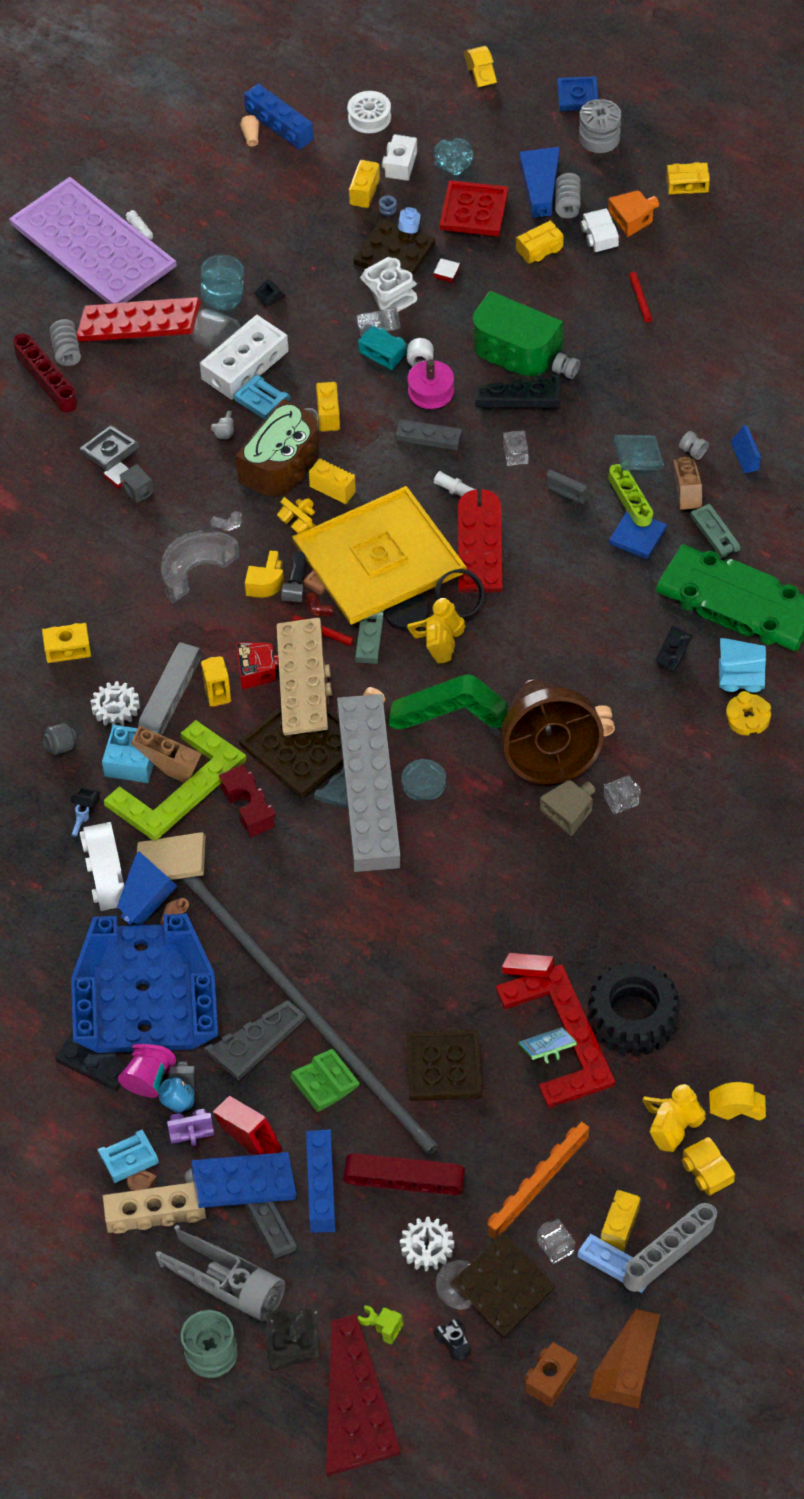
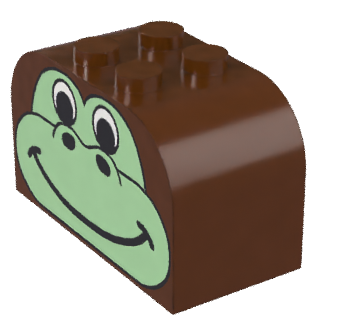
M282 399L236 455L238 483L269 497H280L289 493L298 482L300 483L303 480L305 473L314 466L318 458V427L315 416L311 412Z

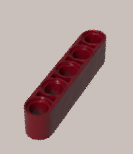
M17 334L13 339L17 359L62 412L74 411L77 407L74 387L29 334Z
M352 1153L346 1156L343 1181L355 1186L456 1196L463 1192L465 1168L454 1163Z

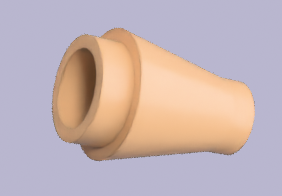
M245 116L240 123L241 130L247 145L256 146L259 143V121L255 116Z

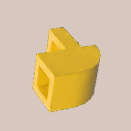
M486 46L463 52L468 71L473 72L477 88L497 82L492 66L493 59Z
M269 551L266 568L248 566L245 579L246 596L270 597L278 593L283 587L282 561L279 560L278 551Z
M732 1082L709 1091L711 1114L726 1120H730L739 1114H744L758 1121L766 1118L765 1095L755 1092L753 1084Z

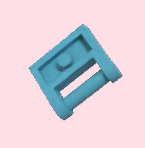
M255 375L234 394L235 401L266 420L282 399L289 402L291 397L286 392H280L265 382L264 378L259 375ZM258 388H261L262 390H264L265 392H267L268 394H270L271 396H273V397L276 398V399L271 398L270 396H268L267 394H265L264 392H262V391L259 390Z
M142 1129L135 1132L136 1135L107 1148L101 1147L97 1149L114 1183L159 1163L158 1157Z

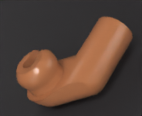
M180 898L168 903L160 924L163 925L164 914L185 913L189 907L188 900Z

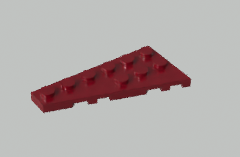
M356 1314L332 1320L326 1477L401 1455Z

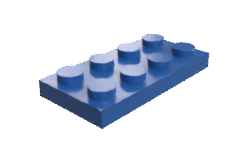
M288 1152L191 1161L198 1208L295 1200L296 1198Z

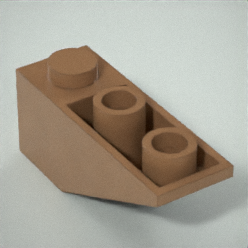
M681 457L673 460L680 509L701 508L702 483L695 459Z
M139 725L131 742L135 748L162 772L182 783L191 778L202 754Z

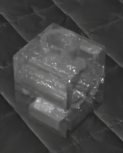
M524 430L503 433V448L507 466L527 464L528 445Z
M630 775L604 785V798L613 814L639 804L641 790L637 782L634 783Z
M559 1218L553 1222L548 1221L544 1223L537 1231V1242L553 1264L574 1253L575 1241Z

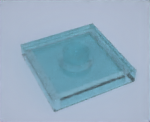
M655 435L614 436L613 442L621 470H663L664 463Z

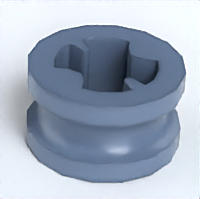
M388 195L380 198V213L390 216L397 211V201L393 196Z

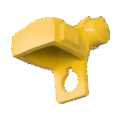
M441 598L434 603L433 616L407 625L414 638L426 636L427 649L438 664L451 661L452 653H454L455 649L453 637L461 636L466 627L464 619L458 615L454 604L445 598ZM417 627H425L426 631L420 632L415 629Z
M686 1084L677 1086L673 1090L672 1098L670 1099L643 1097L642 1101L650 1113L657 1114L650 1133L655 1144L662 1151L674 1152L684 1139L686 1127L696 1128L706 1120L705 1111L700 1106L697 1095ZM652 1104H657L660 1108H656Z

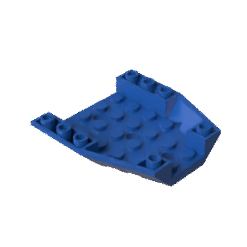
M164 914L163 925L117 926V916L93 917L71 977L74 1042L97 1053L134 1052L131 1049L133 1044L158 1045L169 1050H192L218 1036L214 971L187 914ZM143 944L147 949L138 951L134 947ZM140 984H145L149 989L140 991L136 987ZM141 1025L151 1027L147 1032H142L138 1028Z

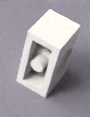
M393 135L392 142H388L387 145L388 155L387 157L384 156L382 168L385 169V177L409 181L417 155V138Z

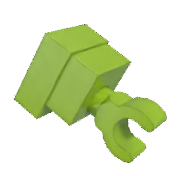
M364 1306L365 1313L370 1314L368 1318L358 1316L359 1323L364 1326L375 1325L377 1332L382 1334L383 1341L392 1345L404 1325L402 1314L384 1307L378 1316L370 1306Z

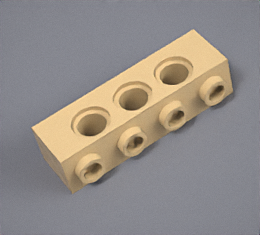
M194 1182L103 1195L108 1233H124L127 1230L137 1228L139 1230H146L152 1226H173L179 1222L195 1223L201 1219H206L205 1207L198 1208ZM179 1203L185 1204L181 1208L174 1207L176 1204ZM153 1207L160 1208L158 1211L155 1212L150 1211V1209ZM130 1210L136 1211V1212H135L134 1214H132V1215H126V1214H125L127 1211H130Z

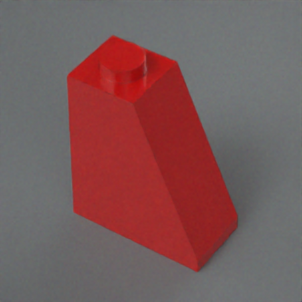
M229 1096L213 1111L220 1127L251 1155L273 1154L282 1151L267 1118L233 1097Z

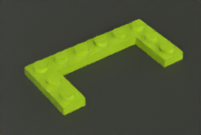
M197 720L181 732V739L211 760L156 809L152 810L120 786L104 799V806L154 842L220 784V774L236 768L246 761V754Z

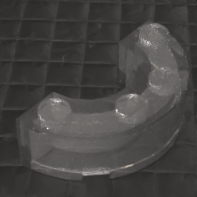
M203 530L190 532L176 539L166 549L161 565L163 588L169 601L173 604L189 593L187 573L193 567L199 564L211 563L225 568L240 557L238 541L223 532L203 533Z

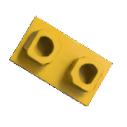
M285 497L280 501L283 507L277 516L285 524H288L293 517H296L297 520L291 525V528L297 534L316 526L312 519L307 516V514L312 516L315 513L312 509L313 501L306 498L303 501L298 499L296 501L298 508Z

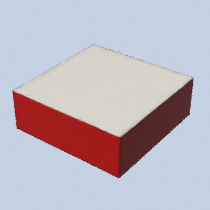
M440 259L434 271V278L453 283L460 269V263Z
M120 462L109 471H105L104 478L119 489L121 488L120 474L128 470V468Z

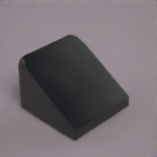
M267 279L254 293L266 307L286 296L270 279Z

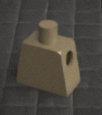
M566 781L540 798V811L572 836L592 811L593 799L591 795L595 792V788L588 781L580 787L572 781Z

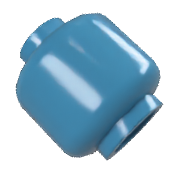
M178 1077L166 1079L159 1088L160 1103L175 1113L189 1110L194 1104L195 1092L193 1087Z

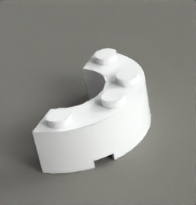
M111 822L83 827L84 831L80 832L83 851L89 853V858H85L88 872L93 871L96 889H92L94 903L99 902L101 911L118 908L117 905L124 888V882Z

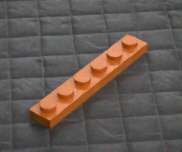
M581 1122L576 1128L572 1127L566 1134V1139L562 1144H556L550 1152V1157L537 1165L530 1179L525 1178L519 1186V1191L514 1196L510 1195L506 1199L501 1211L492 1214L487 1222L488 1235L495 1240L510 1226L588 1140L589 1126Z

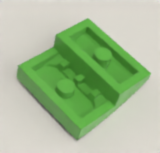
M333 1049L313 1057L312 1063L292 1071L290 1076L316 1112L344 1098L360 1084Z

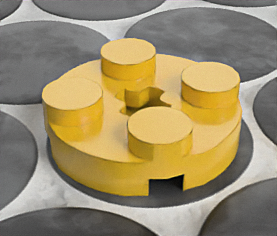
M746 691L740 692L727 705L726 719L728 720V725L734 732L741 735H750V733L755 732L759 734L770 723L771 705L758 695L750 694ZM744 712H751L754 716L749 715L745 717Z

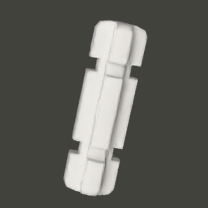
M131 210L127 212L126 219L131 226L149 240H152L153 233L136 211Z

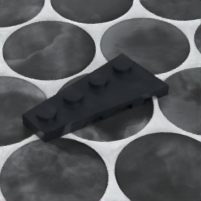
M552 374V378L543 379L542 376L533 377V381L522 382L521 379L514 380L509 385H504L501 382L475 386V407H559V374Z

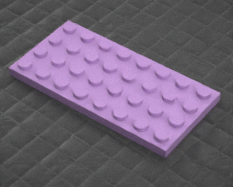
M71 177L9 218L10 224L108 304L126 303L177 266L176 260Z

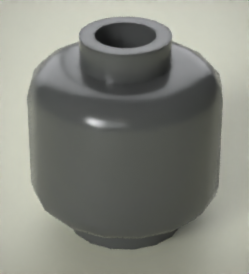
M60 723L47 727L41 740L47 752L49 751L51 754L57 755L72 750L77 736L73 728H70L65 723Z

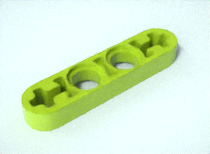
M612 465L609 469L608 479L631 519L638 526H649L652 523L653 510L631 473L624 465ZM621 487H629L631 490H625ZM630 501H638L639 504H633Z

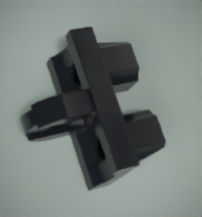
M674 625L671 626L655 661L672 671H676L693 635L682 631ZM669 649H676V653L670 651Z

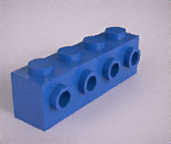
M259 83L244 93L245 110L298 150L314 140L313 123Z

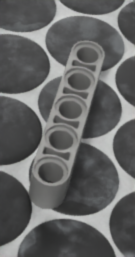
M182 642L178 643L140 717L139 725L163 735L200 662L201 648Z
M709 1203L697 1205L633 1257L626 1266L623 1279L624 1286L634 1292L642 1290L707 1237L714 1228L717 1217L716 1208Z

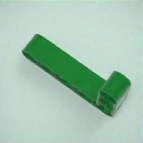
M462 675L393 701L388 724L394 729L402 730L465 707L488 726L501 728L507 715L508 703L477 677Z

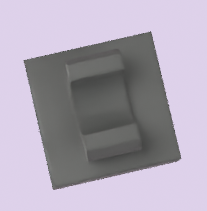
M178 1061V1066H170V1079L178 1077L192 1086L195 1091L194 1066H188V1061Z

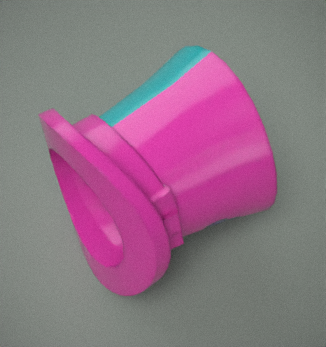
M133 1044L131 1048L134 1051L132 1054L133 1059L119 1074L118 1081L125 1089L134 1094L156 1098L159 1095L158 1092L163 1075L170 1072V1066H175L176 1057L172 1051L162 1046Z

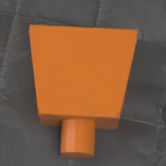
M640 191L609 198L608 201L610 216L627 237L649 225L653 221V209L659 207V201L655 196L646 199Z

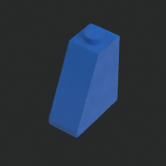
M140 851L134 858L117 905L123 912L120 916L130 925L133 922L137 925H143L177 887L170 878Z

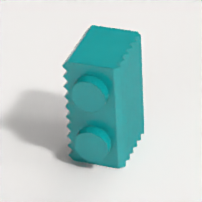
M371 325V328L358 340L360 354L366 355V357L373 359V361L380 365L386 366L390 370L407 355L405 341L400 337L388 334L384 328H377Z

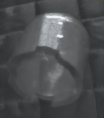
M202 309L196 316L193 333L188 335L195 345L212 353L241 327L240 323L232 317L212 309Z

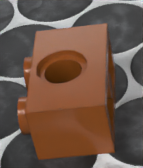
M552 1342L548 1349L543 1348L537 1359L539 1363L535 1369L530 1368L525 1375V1392L552 1407L577 1370L579 1357ZM552 1370L556 1374L554 1376H546L544 1372Z

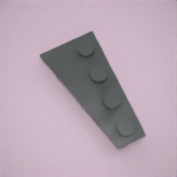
M288 1000L263 1014L259 1020L245 1024L243 1029L232 1035L229 1033L222 1037L220 1042L206 1046L204 1048L205 1053L239 1081L306 1019V1016Z

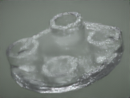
M457 1260L443 1265L436 1277L435 1286L437 1294L451 1308L461 1310L471 1308L449 1285L470 1264L467 1261Z

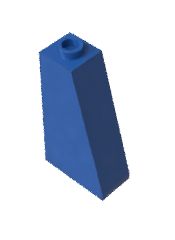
M559 147L519 152V167L531 217L551 216L555 195V181L557 180L559 167Z

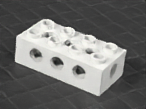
M255 315L200 362L201 379L231 400L234 399V394L255 375H262L288 352L287 335L260 316Z

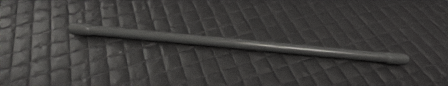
M198 876L182 878L188 887L202 899L407 1129L427 1155L434 1153L439 1145L418 1125L206 888L203 881Z

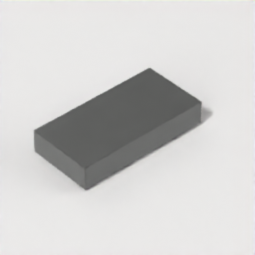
M551 469L546 474L547 489L578 503H585L587 500V485Z

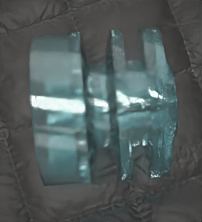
M215 255L203 262L201 267V299L207 306L217 310H229L241 302L243 298L244 269L240 261L228 255Z

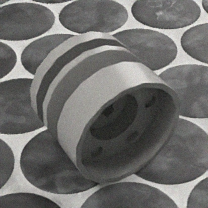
M595 99L582 106L580 110L579 142L585 149L595 153H606L618 146L621 132V110L612 101L605 99Z

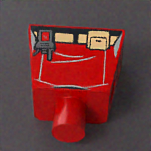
M236 643L242 689H248L276 680L275 668H279L278 655L273 654L271 643Z

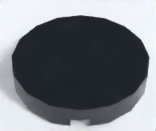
M416 595L385 609V618L391 627L395 629L397 627L402 629V631H409L407 628L408 624L425 620L428 617L427 602L422 596Z

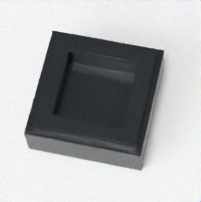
M79 786L71 795V803L92 808L100 798V791Z

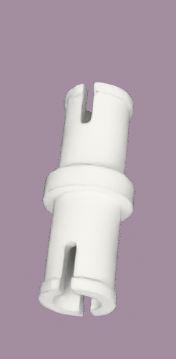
M441 471L437 473L434 479V484L449 490V493L452 495L457 494L462 497L468 491L476 490L463 484L462 480L454 479Z

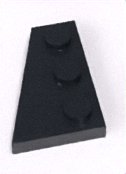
M73 1031L55 1057L57 1063L116 1092L121 1087L118 1076L127 1067L114 1053H97L74 1042Z

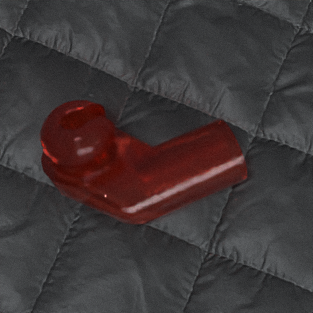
M308 593L306 595L307 600H305V604L313 614L333 616L334 606L322 605L318 601L316 593Z

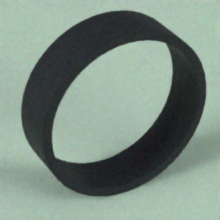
M455 569L447 572L438 580L434 590L435 601L440 599V586L449 574L463 573L471 577L478 587L479 598L471 612L459 615L461 618L472 615L481 607L484 599V587L481 580L473 572L466 569Z

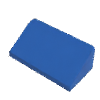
M743 425L731 440V445L743 472L748 473L759 470L761 456L748 426Z

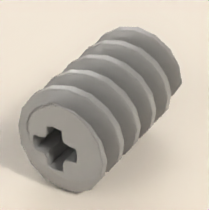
M565 173L560 175L555 181V211L560 217L573 218L579 214L581 191L580 177L578 175Z
M68 319L54 322L50 327L49 333L56 362L63 366L77 364L81 360V354L74 323Z

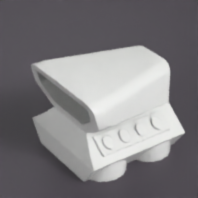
M387 257L365 269L360 277L370 288L381 314L385 318L417 301V294L412 290L417 283L412 279L411 272L400 267V261L396 258Z

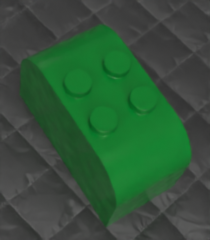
M492 291L487 294L474 312V351L479 357L504 367L508 371L529 377L540 375L550 367L558 353L562 350L563 321Z

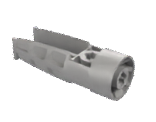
M179 1225L175 1226L179 1241L212 1259L214 1262L209 1264V1269L204 1274L158 1251L156 1252V1257L160 1267H168L180 1277L193 1283L196 1287L205 1290L261 1322L271 1318L284 1296L285 1281L238 1255L236 1256L222 1249L220 1246H215L197 1236L181 1231Z

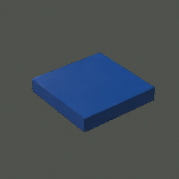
M596 76L557 78L560 111L581 110L582 106L587 102L598 99Z
M626 511L610 537L609 544L648 560L665 533L667 524L652 519V523L649 526L641 527L633 522Z

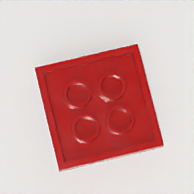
M449 180L440 220V230L500 236L508 197V186Z

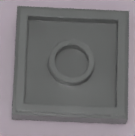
M110 425L79 449L83 456L109 471L136 451L139 445L138 442Z

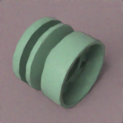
M205 1310L190 1316L184 1323L181 1330V1343L186 1362L191 1371L198 1376L206 1378L220 1377L229 1372L235 1365L238 1357L235 1333L229 1318L221 1312Z

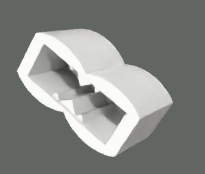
M607 209L583 214V221L580 222L583 233H587L589 247H592L597 252L619 246V236Z

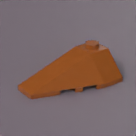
M635 1309L595 1370L589 1397L639 1409L660 1314Z

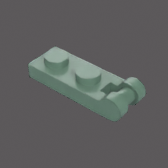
M710 504L691 512L692 520L719 555L720 560L727 557V554L731 552L734 554L740 551L738 541ZM726 541L728 545L723 546L722 543Z
M384 610L360 621L356 662L378 664ZM368 619H376V623L368 622Z

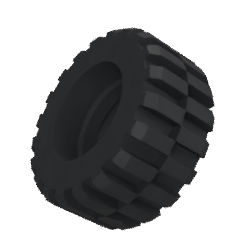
M627 961L621 962L619 967L612 965L608 967L607 973L602 971L598 975V980L593 982L591 992H589L588 1021H590L593 1033H596V1039L600 1043L605 1042L606 1048L611 1051L617 1049L618 1054L622 1055L628 1052L632 1053V1056H639L640 1052L645 1054L653 1053V1048L660 1049L665 1046V1041H670L673 1037V1031L676 1030L678 1025L680 1002L678 990L675 989V983L672 979H667V974L664 971H656V966L651 964L645 966L642 965V962L635 961V964H629ZM634 996L650 1002L656 1011L646 1019L633 1021L617 1015L611 1006L619 999Z

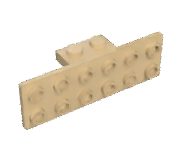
M320 618L278 623L277 641L283 734L292 735L327 730V705H329V696H332L331 682L328 683L327 679L331 677L330 665L325 664L323 657Z

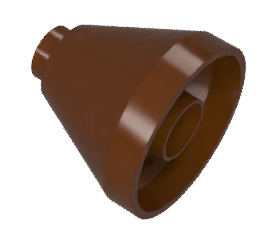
M532 679L525 682L517 691L502 724L500 739L507 762L515 773L534 783L556 784L573 779L592 765L602 748L604 730L594 705L584 695L546 680Z

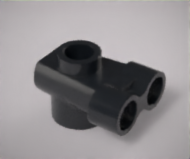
M459 1319L452 1320L447 1326H438L434 1330V1336L439 1343H444L448 1347L452 1359L463 1360L469 1356L471 1346L464 1334L466 1328Z

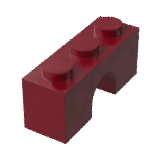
M240 765L219 775L220 788L229 804L240 800L248 802L246 806L238 810L240 822L249 838L274 828L273 818L276 817L275 811L271 805L266 804L265 794L261 788L257 789L255 785L256 780L251 771L247 772L244 765Z

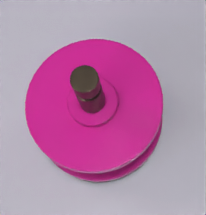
M435 360L423 361L413 366L408 373V395L410 400L418 407L424 409H437L447 405L454 395V375L452 370L446 364Z

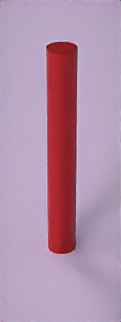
M631 272L629 278L644 321L646 323L651 322L652 316L637 273Z
M294 615L292 621L305 620V618ZM321 625L322 635L352 646L354 638Z

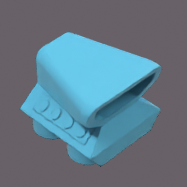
M720 638L719 688L729 692L737 691L739 688L749 692H758L764 689L766 647Z

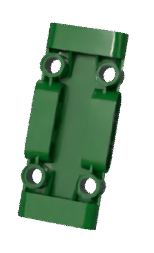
M683 544L658 582L656 593L673 600H679L680 606L684 610L692 611L696 609V612L704 619L739 634L752 636L756 633L759 635V640L762 643L770 645L777 642L778 645L797 652L804 641V595L799 593L796 586L791 584L782 586V583L777 578L733 559L723 561L713 551L701 552Z

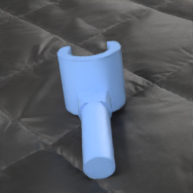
M80 805L76 806V824L72 832L73 837H77L82 823L89 819V807H87L86 811L80 812Z

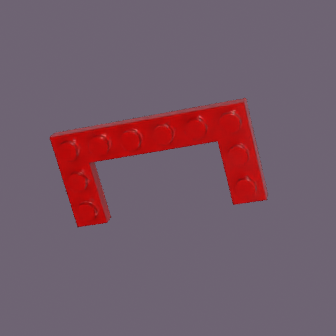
M562 964L554 966L548 978L524 976L496 986V992L504 1010L549 995L563 1028L577 1042V1045L572 1046V1049L582 1070L539 1084V1090L548 1109L615 1086V1079Z

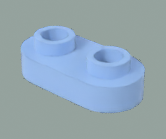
M408 207L405 210H401L398 223L399 230L406 233H416L418 231L420 214L416 209Z

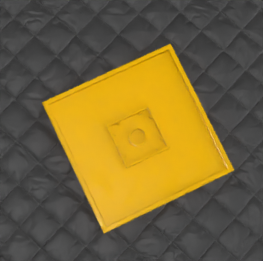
M407 486L292 536L294 544L299 551L305 554V560L314 570L316 576L350 625L434 588L438 580L449 571L455 569L467 570L465 564ZM463 573L449 574L442 583L456 578Z

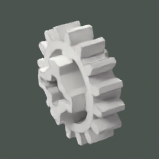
M118 681L115 682L114 686H111L108 682L105 689L100 686L99 693L94 692V699L91 700L93 715H96L98 722L103 720L105 726L109 722L112 723V726L119 722L124 726V721L132 722L131 715L137 716V709H140L138 693H135L133 687L128 689L127 683L119 686Z
M426 1217L425 1222L417 1218V1225L415 1226L409 1223V1231L403 1230L402 1238L404 1239H400L402 1256H407V1263L410 1264L414 1261L415 1269L423 1265L425 1271H428L431 1265L437 1270L439 1262L446 1265V1257H452L451 1249L454 1248L453 1233L447 1232L448 1225L439 1226V1219L432 1223L429 1217ZM427 1238H429L428 1250H426L425 1246Z

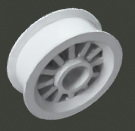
M364 91L354 95L348 102V121L351 127L362 133H376L385 129L391 121V104L389 99L376 91Z

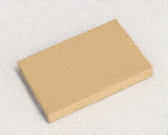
M201 832L162 838L155 842L153 840L138 842L137 853L140 851L171 880L204 875L206 836Z

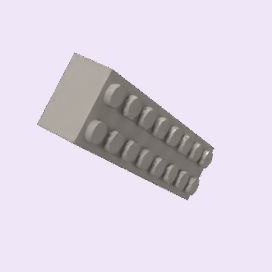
M382 694L337 698V712L354 872L400 868V848Z

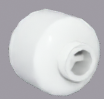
M417 338L408 344L407 361L412 367L420 362L433 360L434 348L427 339Z

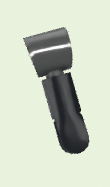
M297 551L292 555L288 583H284L282 587V601L302 602L306 562L305 554L301 551Z

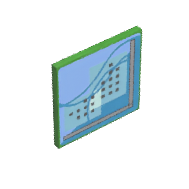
M561 1027L519 1041L518 1045L532 1060L542 1057L548 1064L547 1057L549 1054L554 1053L556 1060H559L558 1051L575 1046L577 1042Z

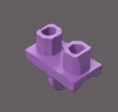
M204 1108L195 1110L193 1116L186 1118L180 1113L170 1116V1121H167L171 1144L191 1140V1145L197 1146L196 1139L214 1135L211 1114L207 1113Z

